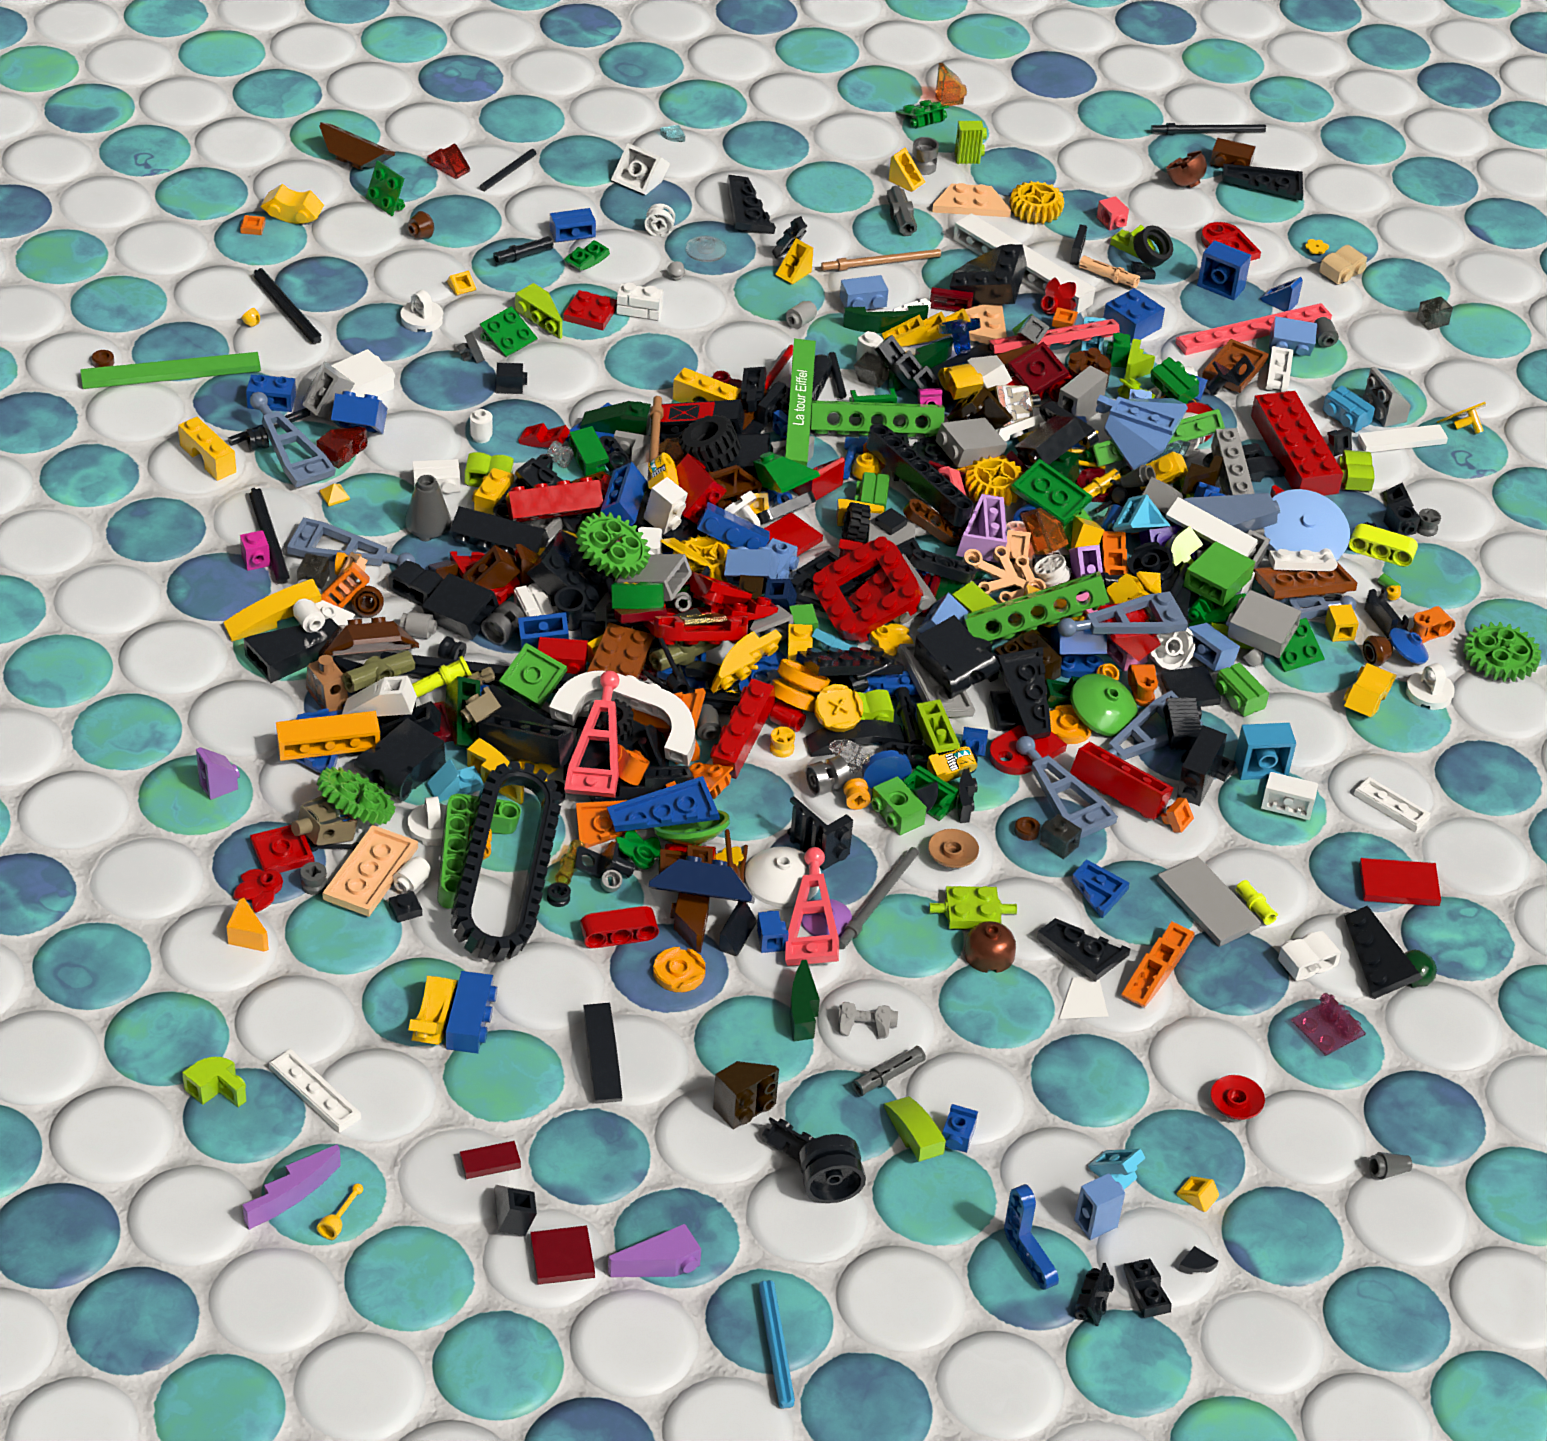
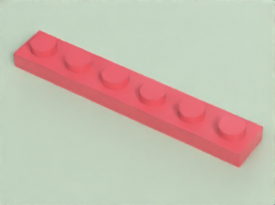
M1114 319L1051 329L1046 332L1039 344L1044 341L1050 347L1051 344L1059 343L1065 345L1072 343V340L1078 339L1089 341L1095 336L1111 337L1113 333L1120 332L1119 324ZM1018 335L989 340L990 349L997 355L1033 344L1024 336Z

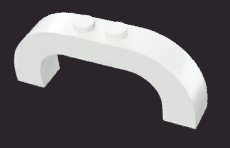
M605 671L586 672L566 682L558 690L549 706L551 718L574 726L580 712L586 705L595 700H601L603 687L600 684V677ZM618 674L619 685L613 690L611 701L619 699V704L624 701L632 709L664 720L671 728L670 736L664 746L665 758L689 766L694 754L696 739L694 720L686 704L676 695L661 689L657 684H647L639 681L634 676Z

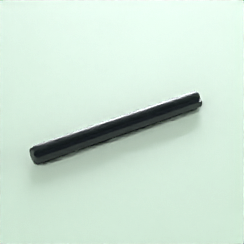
M263 268L254 270V278L312 344L320 343L322 340L320 332Z
M254 487L251 489L249 497L260 531L263 530L269 544L270 562L278 583L283 582L286 584L290 576L263 492L260 488L255 489Z

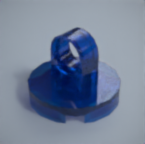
M970 318L971 322L963 319L938 324V333L952 334L954 350L958 356L969 354L971 350L969 331L981 328L980 318Z

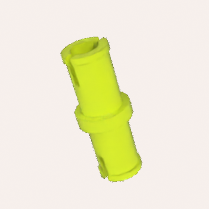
M1248 880L1238 883L1235 891L1245 900L1247 908L1255 912L1264 924H1272L1277 919L1278 913L1266 902V897L1262 893H1258Z

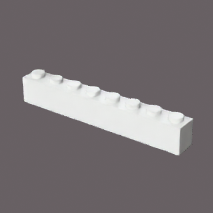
M972 213L955 223L953 240L979 256L1001 245L1022 244ZM1023 245L1027 266L1022 282L1043 295H1046V285L1054 277L1059 280L1060 285L1074 282L1076 283V293L1072 300L1076 303V307L1073 311L1079 314L1093 305L1095 287Z

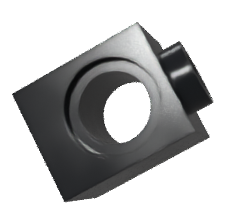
M1408 500L1387 504L1383 522L1391 532L1409 536L1416 534L1420 516Z

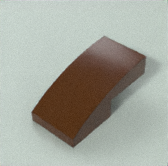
M687 845L686 852L660 849L659 874L677 860H686L687 856L702 858V863L712 864L713 848Z

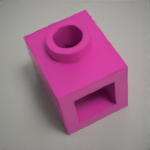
M263 530L240 535L241 555L247 571L270 566L269 544Z

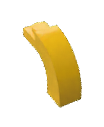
M427 976L420 1012L416 1019H410L409 1030L413 1031L412 1041L436 1045L442 1042L451 1014L458 980Z

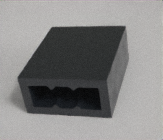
M1053 416L1015 446L1018 452L1017 456L1025 465L1032 466L1039 458L1050 465L1086 437V434L1076 417Z
M449 573L421 607L424 614L433 615L434 620L437 621V626L473 640L481 630L482 622L494 612L499 603L494 591Z
M1203 726L1182 766L1177 798H1186L1188 803L1197 806L1201 805L1218 769L1221 767L1227 737L1226 733Z

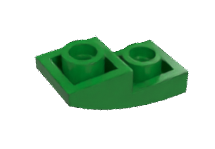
M593 240L584 249L578 246L564 260L581 271L600 263L610 255L609 248Z
M640 582L638 584L614 583L611 585L612 608L652 609L664 607L663 583Z

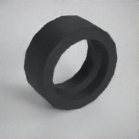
M1147 226L1134 237V250L1140 260L1148 266H1160L1173 254L1174 249L1170 236L1158 226ZM1147 238L1157 245L1160 254L1152 250Z

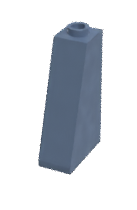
M1270 493L1183 499L1244 533H1248L1249 530L1254 531L1276 524L1277 516L1280 513L1278 502L1276 500L1273 501ZM1197 535V537L1203 544L1201 547L1212 544L1211 542Z

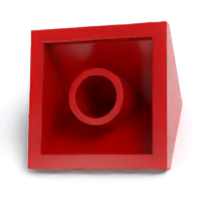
M841 457L813 468L819 472L820 476L791 490L799 496L812 491L815 499L818 500L843 485L844 458Z

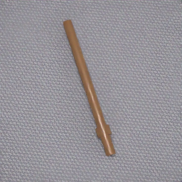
M934 249L856 259L838 258L836 261L822 262L821 269L822 271L834 269L843 271L851 267L941 257V250Z
M660 396L653 398V406L650 408L652 423L649 462L658 457L660 422L664 411ZM648 468L647 485H648V481L651 479V472H650L649 468Z

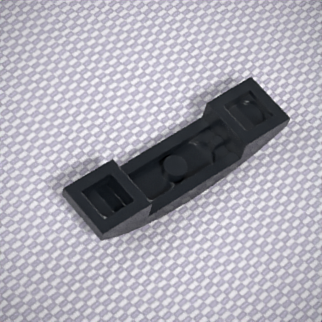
M860 720L853 729L845 732H834L827 728H822L806 736V743L811 757L835 754V748L880 742L883 748L888 742L906 743L901 726L883 720Z

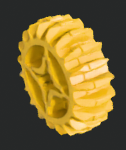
M1039 181L1022 182V185H1017L1013 189L1009 201L1011 212L1014 213V216L1020 217V220H1027V223H1051L1052 220H1057L1061 216L1064 208L1063 193L1059 192V188H1054L1052 184L1047 185L1046 182L1039 183Z
M988 456L985 459L980 457L979 461L974 460L973 464L969 465L964 479L966 491L969 493V497H974L975 502L979 501L981 494L1004 497V504L1010 506L1011 502L1016 503L1017 499L1021 498L1010 489L1011 485L1024 472L1021 471L1020 466H1015V461L1008 462L1007 458L999 459L998 456L997 458Z
M697 535L696 538L689 537L687 541H681L713 566V568H710L711 578L724 582L728 581L724 576L727 550L731 549V545L725 544V542L714 537L710 538L708 535L705 537ZM686 557L687 559L696 564L695 568L693 569V572L705 567V565H702Z

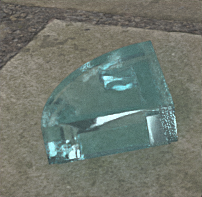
M679 125L660 128V134L665 139L673 142H685V134Z

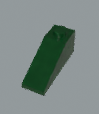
M626 401L586 411L580 429L593 426L597 432L615 434V431L618 430L647 435L650 426L651 404Z
M457 676L446 686L445 710L455 746L469 748L479 739L478 724L473 726L471 722L467 723L460 711L467 706L466 700L477 693L480 696V680Z

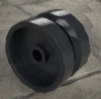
M841 1134L823 1135L805 1144L799 1152V1164L803 1174L805 1192L814 1201L827 1204L842 1202L860 1193L865 1186L866 1175L861 1163L859 1146L851 1137Z

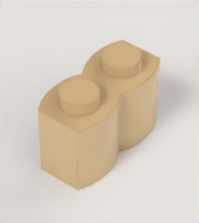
M1345 245L1336 253L1327 255L1321 261L1319 272L1336 284L1348 282L1351 277L1362 274L1365 271L1367 257L1352 246Z

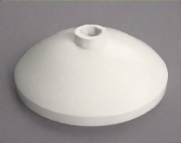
M773 847L757 853L750 859L745 869L747 888L757 899L769 905L779 907L795 906L803 875H809V865L806 864L804 859L805 853L790 847ZM819 886L810 887L807 901L816 895Z

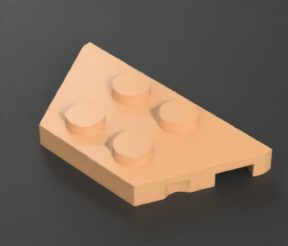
M951 183L933 203L932 212L966 215L972 213L981 216L1010 217L1011 209L992 186Z
M1002 304L979 305L965 309L972 326L962 330L963 339L989 344V340L1007 337Z

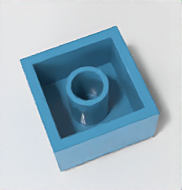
M1290 722L1244 724L1241 726L1234 757L1240 780L1268 779L1270 772L1289 776L1296 747V740Z

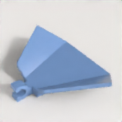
M1100 395L1097 399L1096 412L1103 414L1110 412L1104 431L1133 471L1165 451L1188 407L1185 403L1174 398L1125 399L1118 396L1115 401Z

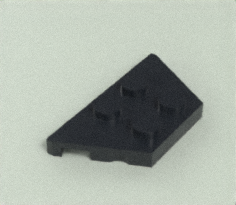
M649 487L642 499L636 522L633 524L637 528H655L644 519L651 493ZM681 515L680 519L682 521L675 530L671 529L664 535L662 534V539L675 538L681 542L682 540L687 541L689 537L696 538L697 535L705 537L708 534L698 530L697 524ZM662 543L663 552L674 551V549Z

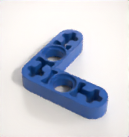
M1023 1184L1010 1191L1004 1231L1010 1245L1038 1286L1046 1290L1058 1285V1273L1031 1233L1036 1200L1031 1188L1027 1184Z

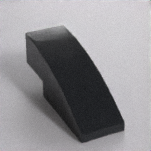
M430 701L414 707L412 714L377 716L380 741L407 718L430 733L440 731L442 713Z

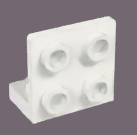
M1270 772L1261 809L1310 820L1318 783Z

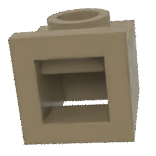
M487 686L481 691L482 696H479L477 693L466 700L467 706L460 711L464 720L467 723L471 722L473 726H476L478 722L497 712L501 707Z

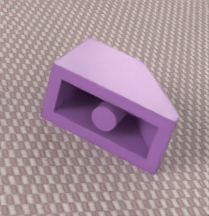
M1099 545L1069 549L1071 570L1075 579L1081 577L1082 574L1089 575L1098 571L1100 573L1103 572Z
M202 747L197 748L199 784L209 799L212 800L238 790L237 779L240 778L237 766L235 764L231 765L224 755Z

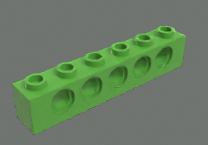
M812 400L810 428L818 434H827L828 430H837V434L847 435L850 434V431H859V435H868L872 425V416L880 414L883 416L880 424L887 426L893 432L907 434L908 437H915L916 433H925V437H937L941 423H944L945 407L934 404ZM833 412L839 415L838 421L829 423L827 416ZM854 413L861 415V420L857 424L849 422V417ZM903 415L905 417L904 423L902 425L893 424L895 416ZM921 415L927 418L925 425L917 426L915 424L916 418Z
M1098 571L965 614L964 618L968 631L973 637H979L992 643V640L1000 637L1002 640L1012 638L1016 632L1022 630L1024 632L1032 629L1036 630L1038 625L1044 623L1047 625L1058 623L1060 618L1069 616V618L1080 616L1084 610L1090 608L1095 611L1098 607L1110 601L1101 573ZM1081 591L1089 593V597L1085 601L1077 600L1076 596ZM1062 598L1066 600V605L1063 608H1056L1053 606L1054 602ZM1035 606H1041L1044 608V611L1041 615L1035 616L1031 614V609ZM1013 613L1021 615V619L1017 623H1011L1008 617ZM994 620L998 622V627L995 630H988L985 627L986 623Z

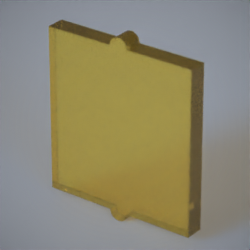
M720 613L678 616L685 625L727 621V616Z

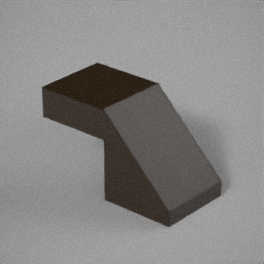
M1215 455L1209 468L1191 463L1185 476L1182 493L1186 495L1195 493L1198 481L1215 486L1221 474L1224 457Z

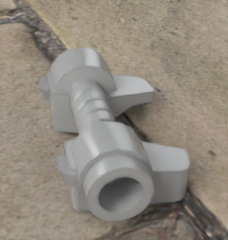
M843 1002L842 1005H839L838 1023H840V1033L842 1035L849 1036L854 1021L875 1022L879 1039L887 1038L889 1028L897 1027L898 1011H893L887 1005L878 1006L876 1012L856 1010L855 1004L850 1002Z

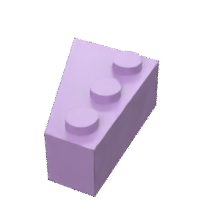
M981 494L968 526L964 531L956 556L964 557L967 550L976 549L982 554V560L998 562L993 558L995 548L997 546L1006 547L1007 545L1004 497ZM997 552L1000 556H1003L1002 552Z

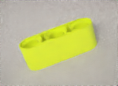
M1367 524L1355 526L1349 540V548L1353 552L1403 567L1409 566L1412 563L1418 549L1417 542L1411 537Z

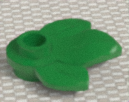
M635 830L626 831L624 838L616 837L619 849L631 857V860L637 867L649 869L653 866L655 858L659 856L661 849L657 837H651L644 841Z

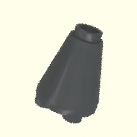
M422 475L418 478L405 516V527L410 533L418 536V539L421 541H430L434 537L449 532L451 528L450 513L440 486L432 475Z

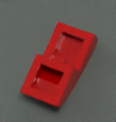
M544 423L526 427L518 441L522 445L531 447H556L564 444L570 430L566 425L547 429Z

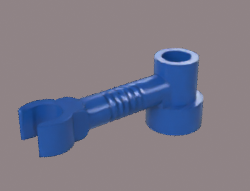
M868 437L845 438L844 449L848 451L844 459L843 479H849L854 457L857 453L863 454V445L867 442Z

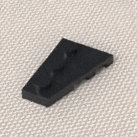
M1056 918L1041 928L1037 934V938L1095 982L1127 958L1131 948L1123 945L1119 948L1109 944V940L1101 936L1098 939L1085 934L1084 929Z

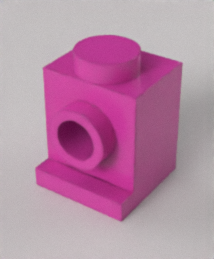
M918 389V404H928L933 401L935 405H942V389ZM923 415L920 416V417H924V421H927V418H926L925 416H923Z

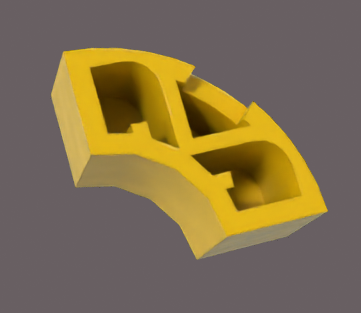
M281 184L268 192L260 207L270 216L279 220L303 224L316 220L324 204L311 190L296 192Z
M971 364L941 368L937 374L940 384L946 392L951 393L953 400L965 398L983 386L982 374L977 373Z
M1366 663L1365 667L1362 666L1360 668L1356 683L1353 684L1352 688L1348 687L1343 698L1346 701L1344 706L1366 716L1373 717L1379 710L1382 699L1385 700L1397 675Z

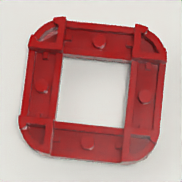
M880 536L876 540L862 545L827 565L813 576L814 592L839 636L844 641L847 639L852 641L859 640L860 643L869 640L867 634L906 612L912 616L917 612L916 607L923 596V591L898 547L884 536ZM880 564L895 591L853 613L839 586Z
M664 603V608L667 609V616H655L654 620L641 621V623L655 637L663 638L666 645H673L675 641H684L686 644H698L699 641L721 644L722 641H731L736 644L748 634L749 617L748 615L725 616L723 614L724 606L730 604L718 603L714 607L705 603V607H690L687 611H679L676 607H665L666 604ZM703 622H711V624H713V625H702V624H703Z

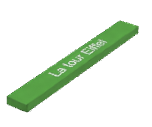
M794 338L785 457L807 466L816 341Z

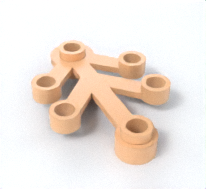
M997 546L993 552V558L1001 563L1004 570L983 561L982 554L976 549L967 550L962 559V562L969 563L976 569L999 578L995 581L979 583L978 587L986 588L987 592L985 593L988 595L992 591L1013 585L1020 588L1013 592H1001L998 597V604L1005 602L1002 597L1011 600L1023 596L1027 584L1040 590L1046 588L1044 581L1034 577L1029 566V559L1023 555L1016 558L1014 567L1016 570L1022 571L1025 580L1018 577L1008 557V550L1004 546ZM997 552H1002L1004 556H1000ZM1021 561V562H1023L1025 565H1024V566H1023V565H1020L1018 562Z

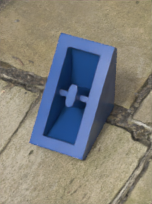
M1298 277L1273 287L1260 299L1262 302L1283 312L1290 311L1298 304L1303 279Z

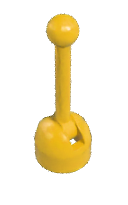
M361 1184L353 1185L352 1193L336 1215L330 1214L321 1219L317 1225V1230L321 1236L329 1240L337 1238L342 1230L340 1218L354 1198L363 1192Z

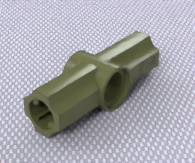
M675 641V644L668 645L667 647L675 664L687 666L695 661V656L716 648L720 644H710L707 641H699L698 644H686L684 641ZM662 648L649 654V660L656 672L671 667Z
M408 650L381 659L379 656H372L366 660L363 666L343 673L342 681L345 689L352 693L366 688L384 677H394L414 670L415 661Z

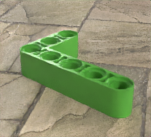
M454 794L449 797L444 815L437 893L438 903L444 908L452 909L455 902L454 897L458 881L461 877L460 872L464 864L463 859L468 843L469 827L472 826L478 796ZM497 799L490 827L492 833L511 834L516 831L521 814V808L517 803Z

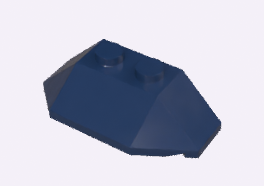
M687 856L686 860H677L649 881V887L656 890L752 904L755 902V898L734 869L727 866L728 862L722 860H712V864L702 863V858Z

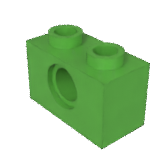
M898 776L873 787L871 799L873 809L879 812L886 820L888 826L893 828L899 835H903L925 824L927 807Z

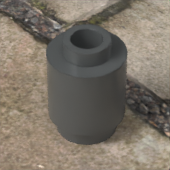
M1327 317L1316 319L1314 323H1317L1316 339L1319 345L1331 347L1336 344L1339 335L1333 322Z
M709 704L702 705L696 726L698 736L703 740H713L722 731L718 712Z

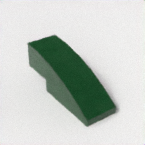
M807 960L801 961L792 986L790 1028L793 1042L814 1039L815 1017H818L820 998Z

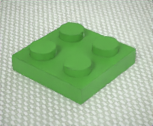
M525 643L499 680V683L511 692L541 708L567 672V666Z

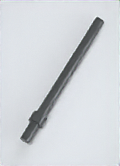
M911 847L857 917L854 920H850L845 926L844 933L839 938V949H845L852 938L855 939L860 934L863 924L919 854L915 847Z

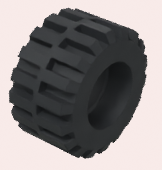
M709 415L699 418L695 422L690 423L679 436V445L684 456L690 454L706 467L705 470L707 472L715 471L728 465L729 462L735 459L734 457L738 456L741 449L740 441L730 419L723 415Z

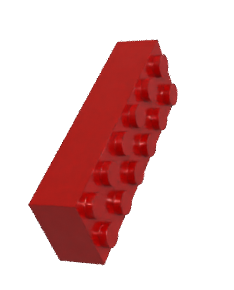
M1296 391L1255 395L1251 418L1272 455L1285 468L1284 476L1291 489L1309 490L1323 496L1339 494L1344 473Z

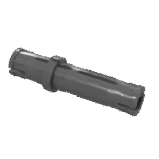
M915 1046L880 1067L875 1066L871 1068L870 1073L852 1082L855 1093L862 1097L877 1087L882 1088L892 1078L925 1061L926 1055L920 1046Z

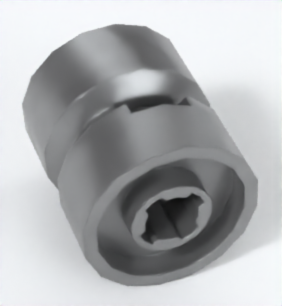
M920 137L913 142L912 160L921 175H930L936 171L939 144L930 137Z
M510 601L502 602L482 622V633L491 643L503 645L519 630L518 618L525 617V615L516 604Z
M841 755L826 759L824 763L819 761L807 765L805 769L808 786L815 796L828 793L832 788L834 790L843 788L844 784L851 780L849 767Z

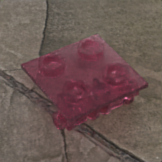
M1328 993L1321 995L1319 999L1321 1001L1320 1005L1291 1019L1325 1056L1366 1035L1362 1030L1361 1023L1355 1020L1350 1015V1012L1345 1010L1343 1005H1338L1339 1003L1335 1000V997Z

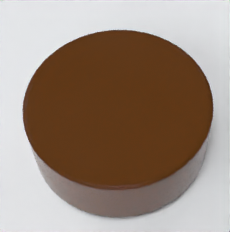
M98 350L92 354V364L95 368L113 366L115 363L114 354L109 350Z
M1021 817L1015 823V835L1021 840H1035L1039 836L1040 824L1032 817Z

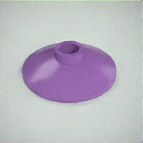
M830 899L838 937H841L845 926L852 920V914L843 903ZM825 912L803 914L801 924L809 934L813 936L830 935Z

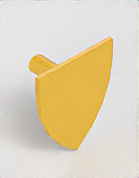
M1482 402L1437 421V423L1468 413L1467 417L1454 421L1457 430L1472 424L1475 434L1481 433L1484 430L1476 410L1485 407L1486 403Z
M675 538L661 539L660 542L674 549L672 554H685L686 557L702 565H708L709 568H713L705 558ZM687 559L691 571H693L696 564Z

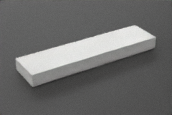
M1440 424L1358 434L1360 445L1364 451L1368 452L1447 444L1448 440Z
M1179 497L1166 514L1167 519L1183 528L1190 526L1196 535L1211 543L1217 541L1246 557L1251 554L1258 542L1254 537Z
M289 1049L269 1063V1069L338 1133H341L361 1119V1112L293 1050Z

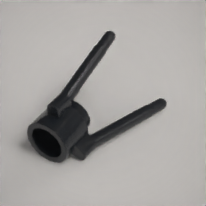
M1110 480L1111 484L1117 486L1112 491V498L1098 507L1095 512L1099 513L1113 503H1126L1128 498L1132 497L1131 489H1125L1121 481Z
M660 638L659 642L673 673L668 675L666 685L648 671L643 670L642 673L653 683L660 686L661 689L672 694L680 692L687 694L690 690V685L686 681L684 672L680 665L676 666L664 639Z
M887 663L864 673L846 677L843 680V685L848 686L852 691L865 693L869 686L866 677L873 676V674L889 668L890 664ZM890 695L891 700L895 699L894 695Z

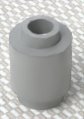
M802 301L787 311L786 318L788 324L795 329L801 328L815 318L817 308L811 301Z
M410 611L409 613L402 614L400 627L410 636L430 638L431 634L436 632L437 621L434 620L433 615Z

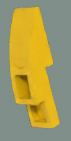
M774 630L760 638L754 631L744 636L730 649L714 677L710 690L713 693L722 688L726 690L737 680H745L752 671L750 669L765 655L771 656L778 650V643L782 635L777 630Z

